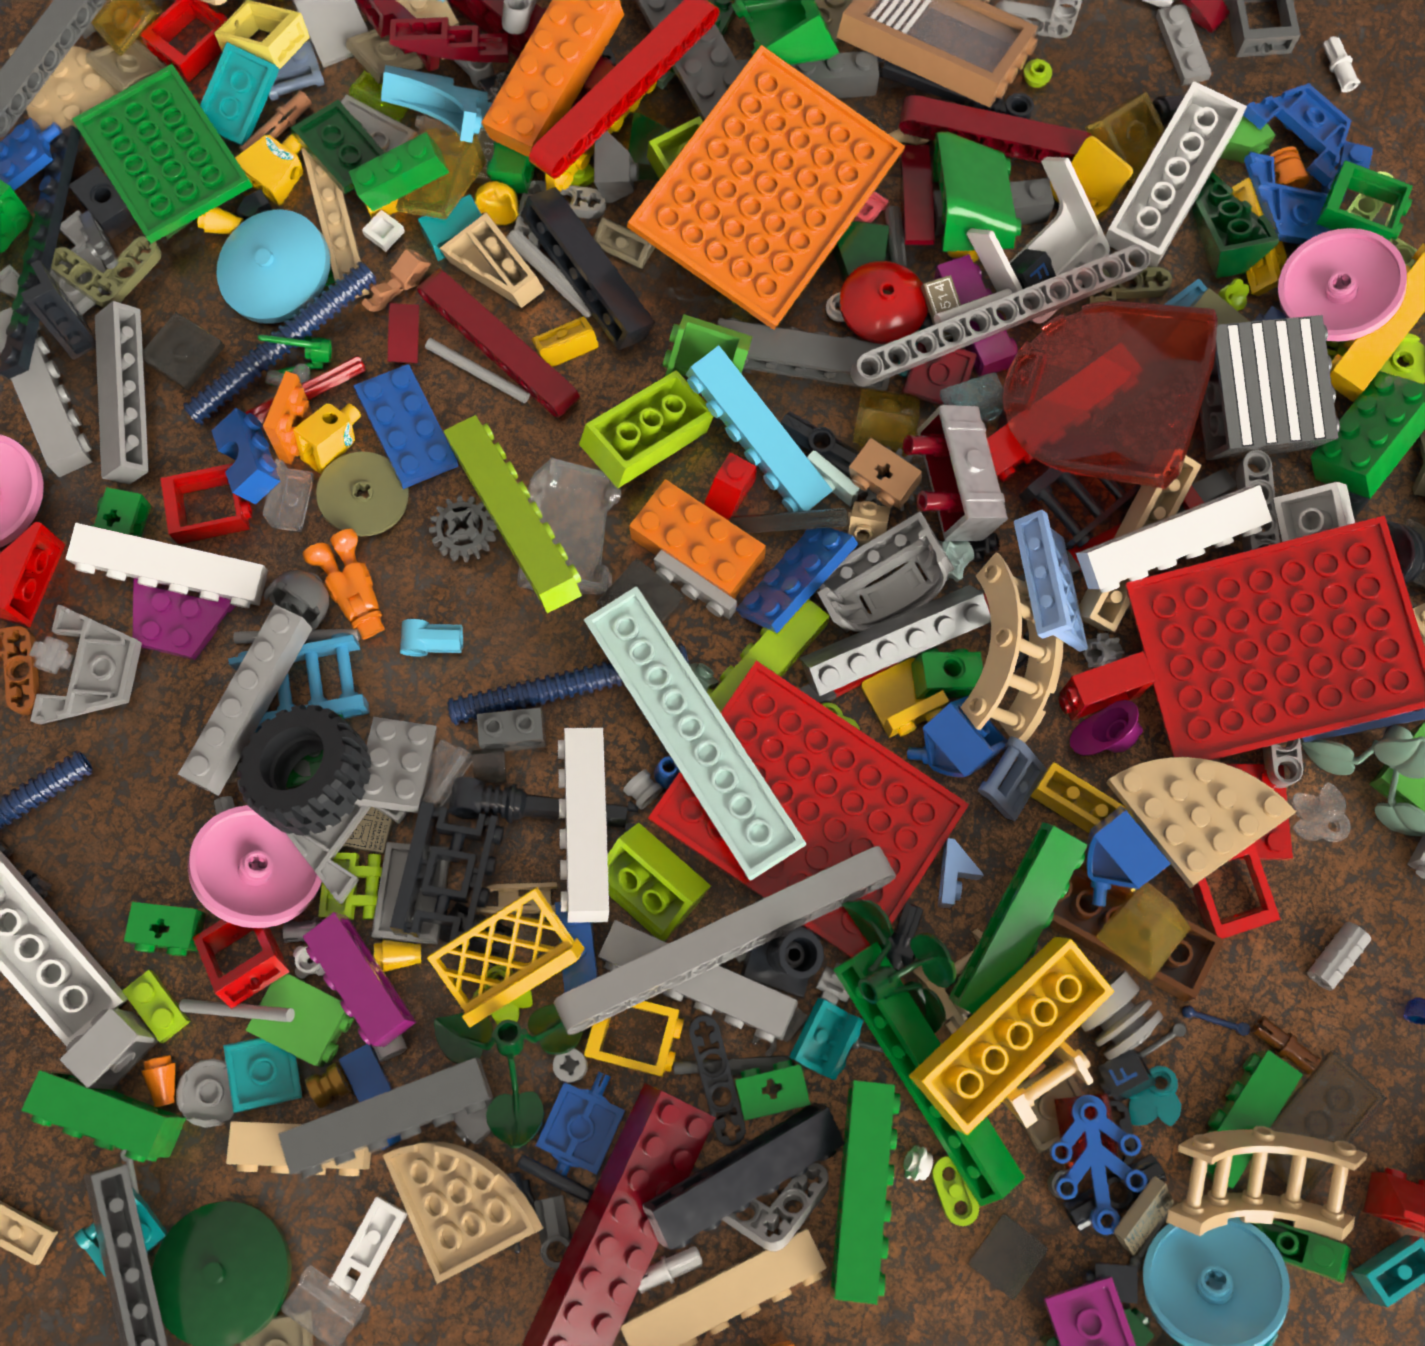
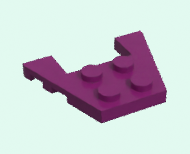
M134 578L132 638L142 642V648L196 660L219 629L217 627L227 613L232 612L235 606L230 604L231 599L219 597L218 602L144 586L138 584V579Z

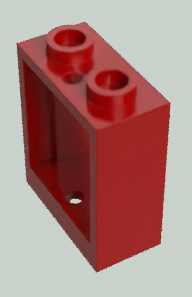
M177 0L146 28L140 36L146 48L166 66L173 64L181 78L189 83L222 52L215 32L228 18L221 12L216 13L207 2L200 0ZM198 18L211 28L212 31L184 56L171 46L169 42L190 22Z
M233 463L160 478L168 534L178 545L250 530L249 518L253 517L251 505L248 500L234 493L233 500L236 516L193 525L187 524L183 494L228 485L229 482L225 471Z
M1142 651L1072 676L1059 693V704L1063 713L1068 714L1071 721L1102 711L1117 701H1130L1141 697L1156 681V678Z
M1251 844L1229 861L1244 856L1261 906L1220 919L1206 878L1191 887L1205 929L1222 939L1281 920L1255 844Z
M221 919L193 937L215 994L231 1009L290 972L270 927H242ZM254 930L263 951L223 976L215 954Z

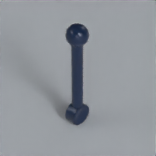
M1190 1005L1182 1008V1014L1186 1018L1196 1017L1235 1030L1240 1036L1248 1035L1250 1032V1026L1245 1022L1236 1024L1195 1011Z

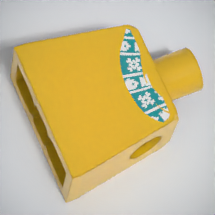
M292 134L282 144L272 136L265 135L235 157L249 178L253 188L256 190L261 189L265 197L279 207L291 192L304 170L297 156L303 146Z
M350 403L341 411L332 404H325L296 426L293 430L300 459L321 475L330 463L343 456L353 445L355 438L352 425L361 417L358 409Z

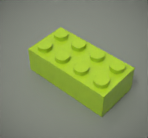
M675 370L585 424L579 445L617 488H620L706 434L714 416L708 410L703 398L695 393L683 376Z

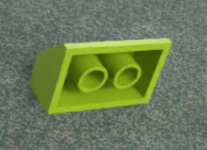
M639 822L618 838L607 855L609 896L652 935L664 942L695 909L711 887L709 883Z

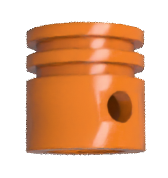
M1285 147L1269 155L1274 157L1276 184L1300 189L1307 185L1310 178L1296 147Z

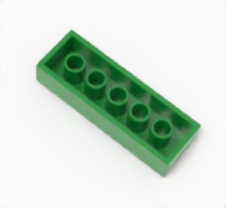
M853 1080L848 1084L844 1129L845 1144L843 1145L830 1287V1294L835 1300L877 1305L878 1296H884L886 1275L882 1274L880 1266L881 1259H887L889 1238L883 1235L884 1222H890L892 1202L886 1199L887 1185L893 1186L895 1167L894 1164H889L890 1150H896L897 1129L892 1128L893 1115L899 1114L900 1093H895V1085Z

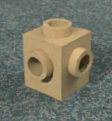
M854 501L852 512L846 511L843 530H848V534L853 535L858 542L857 546L861 547L887 531L891 508L877 505L871 501Z

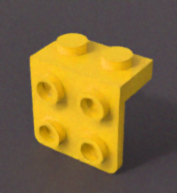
M1090 136L1084 141L1071 162L1098 220L1106 215L1131 177L1133 169L1095 136ZM1050 181L1052 195L1054 199L1059 203L1058 196Z
M909 658L866 679L862 683V691L888 738L897 734L901 737L914 731L917 728V724L925 720L927 722L931 721L949 703L944 691L927 699H916L911 663L915 658Z

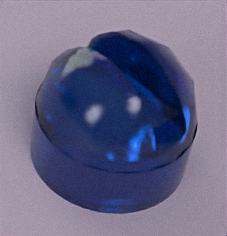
M1417 997L1408 1001L1404 1009L1403 1018L1414 1024L1425 1025V999Z

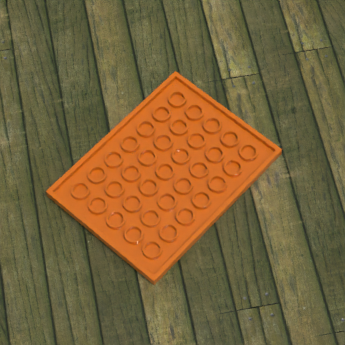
M761 45L628 221L627 228L768 327L775 330L899 158L905 146Z

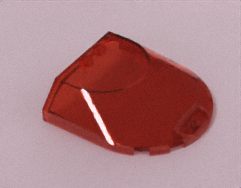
M1106 301L1083 305L1082 311L1064 317L1062 313L1041 327L1043 332L1031 343L1026 341L1012 361L1006 376L1003 391V407L1009 423L1008 426L1015 439L1034 459L1062 472L1166 489L1181 474L1213 369L1218 322L1215 310L1185 306Z

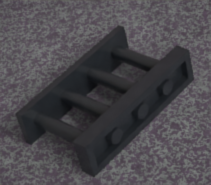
M1116 414L1031 483L1019 495L1026 505L1035 498L1038 502L1042 500L1069 531L1073 538L1065 544L1066 551L1075 544L1078 548H1081L1094 536L1090 531L1137 493L1148 474L1117 439L1119 435L1115 431L1123 422ZM1100 444L1104 448L1108 447L1139 482L1128 492L1123 489L1095 457L1097 453L1094 449ZM1078 462L1082 466L1086 464L1117 500L1107 510L1101 507L1073 475L1075 471L1072 467ZM1056 480L1060 484L1064 482L1095 518L1084 529L1051 493L1053 489L1050 485Z

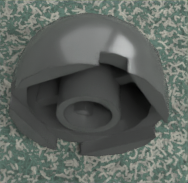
M302 570L286 571L275 578L264 593L265 601L270 598V601L273 603L270 607L271 610L274 605L293 612L303 617L313 628L312 630L317 628L322 622L329 607L330 598L327 589L322 583L321 578L312 572Z

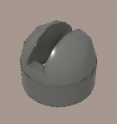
M1056 1170L1047 1179L1048 1190L1057 1198L1061 1197L1055 1191V1183L1058 1180V1176L1064 1177L1068 1172L1066 1170ZM1068 1181L1063 1182L1060 1186L1062 1194H1069L1072 1190V1185Z

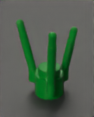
M258 335V340L305 347V357L312 361L272 371L270 373L272 377L284 375L285 371L296 373L310 369H323L324 363H331V339L306 336L305 340Z

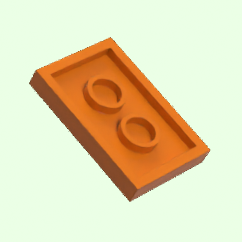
M285 371L263 427L279 460L291 465L294 457L299 456L293 429L311 416L313 412L298 375Z

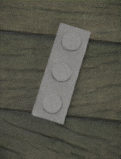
M1181 4L1158 9L1156 19L1181 85L1192 84L1193 81L1209 80L1211 70L1186 5Z
M660 550L654 558L656 574L668 583L675 582L682 587L681 591L687 597L693 600L700 599L707 604L706 608L717 617L723 615L730 620L737 608V601L663 550Z

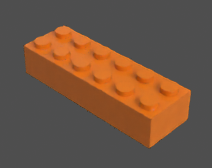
M620 0L551 1L481 122L490 139L529 157L530 151L536 142L572 107L624 16Z

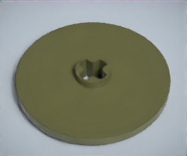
M354 452L337 458L325 468L317 483L316 499L322 516L332 527L338 531L354 529L357 536L364 537L382 533L400 520L408 505L409 491L408 487L402 488L388 458L372 452ZM357 491H368V497L364 498L362 495L358 497Z

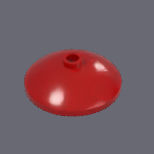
M889 261L866 263L855 269L846 278L842 286L839 299L842 317L855 334L873 343L888 344L916 333L923 325L928 312L921 289L923 283L914 272L898 263ZM883 290H888L892 294L887 295L883 292Z

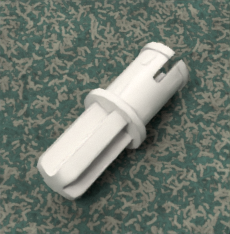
M1330 37L1323 43L1324 50L1331 63L1329 69L1335 73L1341 86V91L1349 92L1360 83L1351 65L1352 57L1347 56L1339 37Z
M691 1247L669 1258L662 1256L660 1262L648 1266L638 1288L640 1293L643 1294L645 1291L668 1281L671 1284L675 1283L674 1278L701 1267L703 1262L699 1250L696 1247Z

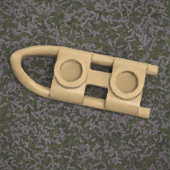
M557 882L494 884L485 888H490V892L499 891L498 907H481L480 912L494 914L521 897L518 896L519 890H532L538 887L556 913L555 905H551V889H557ZM531 899L523 904L522 914H540L541 909L534 899ZM517 909L512 911L510 914H516Z

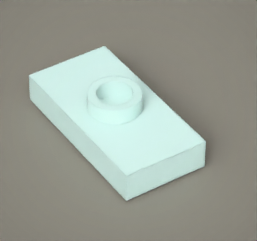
M813 450L807 458L831 487L832 492L851 507L858 498L859 488L846 475Z

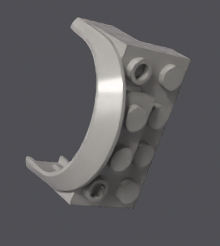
M920 511L851 552L819 587L820 591L817 593L833 622L846 632L850 630L861 632L931 602L943 588L949 572L953 571L954 567ZM903 563H907L887 578L869 587H866V585L875 581L876 579L880 578L881 576L885 575L891 570L897 568ZM916 563H919V565L921 566L923 572L927 577V581L924 579ZM860 595L864 598L872 614H869L860 600Z

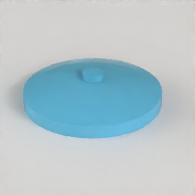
M270 210L256 214L241 223L230 234L221 249L217 263V282L220 292L225 301L236 312L251 321L272 324L292 319L293 314H300L299 310L301 308L305 310L308 307L306 304L308 302L312 304L315 302L314 298L316 296L319 297L330 271L329 248L322 233L310 220L301 214L289 210Z
M1239 1217L1228 1218L1227 1225L1213 1228L1201 1236L1172 1224H1167L1152 1240L1145 1256L1143 1283L1149 1308L1160 1326L1173 1339L1184 1346H1263L1277 1333L1285 1319L1290 1297V1283L1284 1260L1273 1242L1261 1230L1251 1223L1242 1222Z

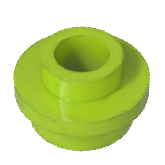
M1041 59L1029 61L1023 72L1026 83L1034 88L1042 87L1048 83L1052 76V68L1049 63Z

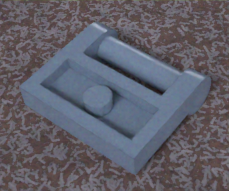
M310 41L305 42L279 70L269 93L271 101L280 99V95L316 85L320 87L325 85Z
M1011 736L1005 744L1007 747L1006 751L987 782L983 781L978 792L988 798L1005 818L1016 821L1047 769L1022 740ZM1012 766L1010 772L1008 773L1007 777H1006L1005 780L1003 781L1004 777L1006 776L1007 772L1009 771L1010 767Z

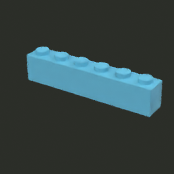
M719 345L690 367L686 375L691 389L697 394L701 393L707 401L706 406L715 418L720 417L727 426L725 430L728 436L734 442L739 441L746 450L744 454L747 460L761 469L765 474L763 476L764 481L772 490L779 492L783 497L782 503L791 514L795 513L799 518L833 491Z

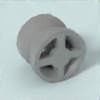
M644 769L627 783L623 792L627 796H632L636 800V806L641 810L659 796L663 787L659 783H654L650 779V773Z
M572 1049L567 1053L555 1056L553 1070L560 1080L576 1083L586 1075L588 1061L583 1053Z

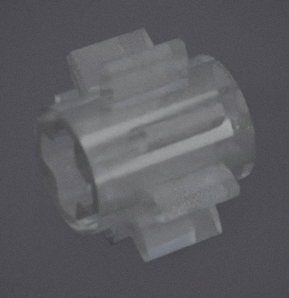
M46 636L44 642L35 641L29 654L35 657L36 661L33 666L52 674H57L59 668L68 669L73 659V655L68 654L69 652L67 651L69 645Z

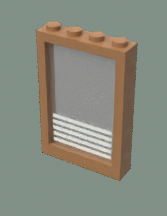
M853 0L842 14L837 38L987 107H991L996 98L1001 99L1008 83L1012 84L1018 69L1021 70L1028 55H1032L1038 39L1034 38L1038 26L980 0Z

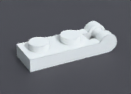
M379 1196L376 1197L333 1274L329 1287L336 1291L340 1289L350 1294V1299L359 1303L405 1220L407 1212ZM351 1267L361 1272L357 1281L348 1276Z

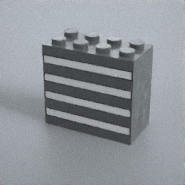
M1323 315L1219 324L1212 326L1191 341L1206 460L1243 457L1253 450H1261L1267 454L1311 450L1338 438L1340 423L1339 419L1335 416L1334 401L1336 392L1331 385L1330 371L1332 361L1327 354L1326 341L1328 331L1323 323Z

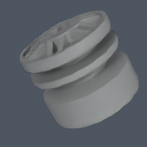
M1126 970L1107 982L1115 992L1080 1025L1085 1032L1097 1026L1103 1029L1094 1041L1097 1047L1109 1040L1113 1041L1103 1052L1108 1060H1112L1120 1054L1133 1050L1152 1034L1154 1028L1164 1017L1158 1009L1147 1014L1145 1017L1143 1016V1013L1152 1005L1150 999L1143 1000L1134 1005L1131 1000L1138 993L1140 987Z

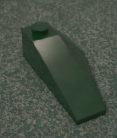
M1211 172L1191 208L1207 260L1217 279L1246 273L1278 245L1279 238L1270 221L1265 216L1261 215L1258 217L1251 210V204L1246 200L1241 202L1233 195V189L1215 173Z

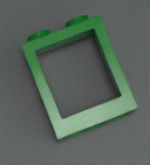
M1345 160L1333 179L1316 224L1331 230L1362 229L1374 232L1389 241L1390 239L1396 240L1404 224L1399 222L1401 216L1406 215L1413 199L1409 198L1413 185ZM1347 188L1392 205L1385 225L1339 209Z

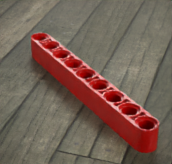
M683 0L536 142L530 151L529 161L553 179L560 177L713 27L719 16V8L707 0Z

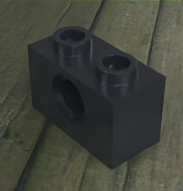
M98 166L68 185L79 202L87 211L91 212L111 240L137 223L109 177L105 176Z

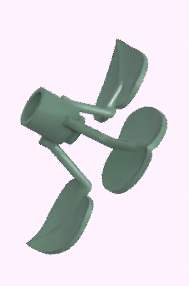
M1398 725L1388 726L1381 741L1374 740L1371 747L1358 757H1354V752L1351 748L1338 742L1328 740L1301 742L1307 755L1318 767L1336 775L1352 774L1355 770L1354 764L1362 763L1375 752L1376 757L1382 763L1394 769L1388 803H1378L1375 806L1377 818L1382 824L1395 832L1409 836L1425 835V812L1414 805L1396 803L1395 800L1399 773L1414 779L1425 777L1424 736L1413 738L1411 732L1404 727Z

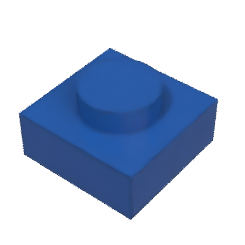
M1345 141L1340 151L1341 157L1336 170L1340 169L1345 160L1369 169L1373 148Z

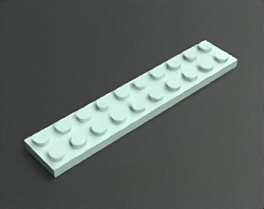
M634 587L583 619L748 879L751 881L804 847L806 842L638 587Z

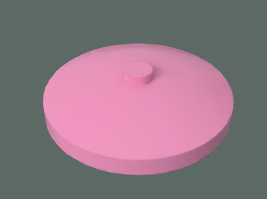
M1348 228L1319 234L1299 246L1284 264L1278 282L1281 309L1286 318L1323 315V323L1328 331L1327 341H1347L1363 337L1386 324L1401 306L1407 287L1406 265L1398 249L1389 240L1374 232Z
M0 435V547H3L18 538L30 526L37 515L43 497V476L38 462L25 447L7 436Z
M248 805L228 809L210 819L197 833L188 859L190 884L199 901L217 917L242 927H272L294 919L312 903L322 882L287 834L273 827Z

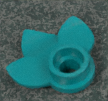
M1154 1066L1149 1069L1154 1079H1164L1167 1082V1087L1158 1089L1153 1085L1130 1097L1129 1113L1131 1123L1134 1126H1143L1159 1117L1163 1123L1171 1127L1178 1120L1181 1113V1103L1176 1095L1178 1080L1171 1069L1165 1066Z

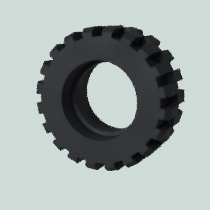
M304 705L291 707V711L281 710L275 713L276 717L272 720L266 719L261 723L262 728L257 733L253 732L248 738L250 741L248 747H243L240 755L243 761L238 763L237 775L241 778L238 779L239 791L243 794L245 803L255 813L280 831L287 834L294 833L297 836L308 835L310 831L317 834L325 831L328 825L334 827L342 822L341 817L346 813L350 815L355 809L353 805L356 801L362 800L366 792L363 789L364 784H368L371 773L367 769L371 768V757L367 753L368 747L365 741L342 717L331 709H323L320 705H308L307 708ZM323 750L322 762L312 778L297 788L286 790L287 780L294 766L306 755Z

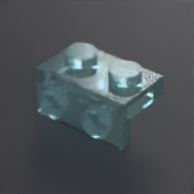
M995 372L940 391V397L944 405L978 406L981 418L984 421H990L998 417L1007 399Z

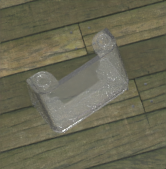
M550 458L533 474L528 489L531 498L527 500L529 503L536 502L543 516L540 519L541 523L548 522L555 535V539L552 540L553 543L557 544L560 542L567 554L568 560L565 563L567 566L573 564L582 580L577 583L580 593L602 595L610 588L612 583V573L609 572L608 566L601 564L607 511L613 504L616 505L619 502L621 487L617 488L603 471ZM519 566L518 586L533 590Z

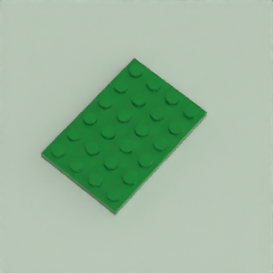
M173 64L72 118L150 244L253 187L249 178Z

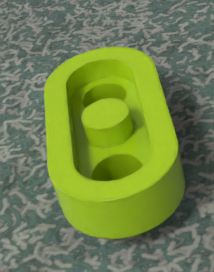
M941 1157L934 1163L931 1176L944 1214L955 1225H970L978 1217L979 1204L950 1157ZM946 1167H950L954 1171V1177L950 1181L945 1180L942 1175ZM958 1201H963L966 1205V1211L963 1214L955 1212L954 1206Z

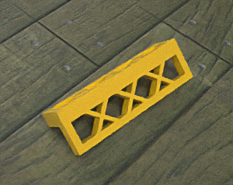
M1250 178L1232 187L1233 195L1241 202L1246 200L1251 204V210L1258 217L1263 215ZM1279 241L1276 247L1246 272L1253 295L1260 296L1278 287L1281 270L1287 261L1282 241Z

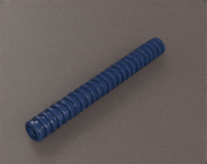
M359 261L357 268H350L349 274L344 273L342 280L337 279L335 281L336 285H329L327 292L323 290L321 297L318 298L316 296L314 298L315 302L312 304L308 302L306 304L308 307L305 310L301 308L299 310L300 314H293V319L291 321L287 319L285 321L286 325L284 327L280 325L278 327L279 331L276 333L272 331L270 333L271 336L305 340L304 338L307 335L311 337L313 335L311 332L314 329L318 331L320 329L319 325H326V320L328 318L332 320L335 312L339 314L341 312L340 308L348 307L347 303L349 301L354 302L356 295H363L362 291L364 289L369 290L371 283L375 285L377 283L376 277L364 263ZM266 341L263 344H256L257 348L255 350L250 349L248 356H241L243 360L240 362L235 361L233 368L229 366L227 373H220L218 380L214 378L211 386L207 384L205 386L206 390H199V395L196 398L192 396L190 403H183V408L197 424L202 425L204 423L203 419L211 418L210 414L213 411L217 413L219 406H226L225 402L227 400L232 401L234 394L239 395L240 389H247V384L249 382L253 384L256 376L260 378L262 376L261 372L264 370L266 372L269 371L268 367L271 364L275 366L277 359H284L282 355L285 353L290 354V349L292 347L296 349L298 346Z
M679 643L677 648L689 664L686 648L682 643ZM603 661L600 666H597V663H595L593 667L588 668L586 665L583 666V670L579 671L578 668H574V672L570 673L568 670H565L562 675H559L558 672L554 673V677L545 675V679L541 680L540 677H536L535 681L531 682L528 679L524 684H521L519 681L516 682V686L507 684L506 688L503 689L501 686H498L495 691H492L490 688L487 689L486 693L478 691V695L469 693L468 697L465 698L463 695H460L457 700H454L452 697L448 699L447 704L451 721L456 726L460 724L459 721L468 723L469 719L472 718L474 721H477V714L501 712L509 709L517 710L518 707L526 709V705L531 704L532 707H535L536 703L541 702V705H544L547 700H550L551 703L555 702V698L564 700L565 696L568 695L570 698H573L576 693L582 696L585 691L593 693V689L597 688L599 691H602L603 687L608 686V689H611L614 684H617L619 687L622 686L623 681L613 665Z
M76 750L72 753V757H64V762L58 761L55 763L54 768L51 766L46 768V773L40 772L37 774L36 779L33 777L28 779V784L22 783L19 785V789L14 788L10 790V795L6 793L2 795L0 800V830L4 828V824L9 825L13 823V818L19 819L22 817V813H29L31 807H39V802H47L49 796H57V791L63 792L66 790L67 785L70 787L75 785V780H83V775H91L93 769L84 754Z

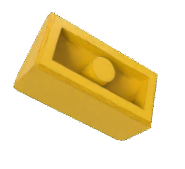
M585 316L531 339L538 355L551 367L595 350L599 346L595 332Z

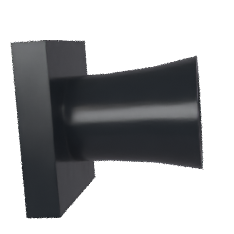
M801 926L748 951L740 975L762 985L798 997H804L809 977L816 974L823 963L824 951L820 937L810 929Z

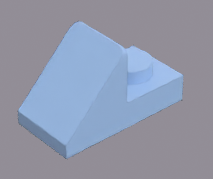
M948 838L943 846L937 907L950 909L955 905V901H960L962 882L957 881V877L980 880L983 877V873L957 841Z

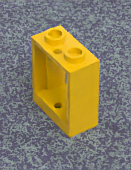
M647 1001L631 1007L669 1017L656 1066L602 1052L611 1017L592 1026L584 1054L585 1057L663 1078L665 1071L671 1072L676 1052L670 1051L673 1038L680 1039L684 1019L679 1018L680 1011Z

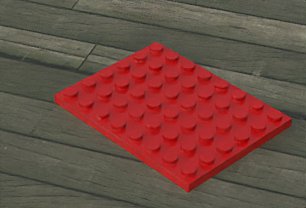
M1385 515L1125 583L1143 652L1156 678L1153 688L1173 757L1214 760L1425 708V647Z
M756 661L720 713L799 831L806 845L750 881L681 772L678 773L648 817V820L763 899L861 852L879 846L895 872L896 877L887 885L856 900H870L878 904L886 913L892 925L969 804ZM844 906L803 925L848 957H852L870 946Z

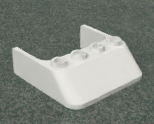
M1045 157L1041 161L1058 196L1059 211L1055 218L1010 262L993 231L970 229L967 232V236L997 292L1005 289H1011L1012 293L1023 290L1010 263L1025 249L1047 252L1052 260L1056 276L1109 255L1110 247L1068 158ZM1076 278V283L1081 287L1083 282ZM1049 289L1051 296L1058 299L1057 292ZM1023 299L1024 306L1032 310L1031 303ZM1057 310L1049 312L1030 321L1034 323H1044Z

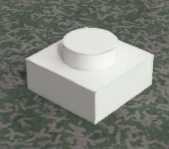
M382 210L362 229L364 236L385 252L405 232L400 223Z

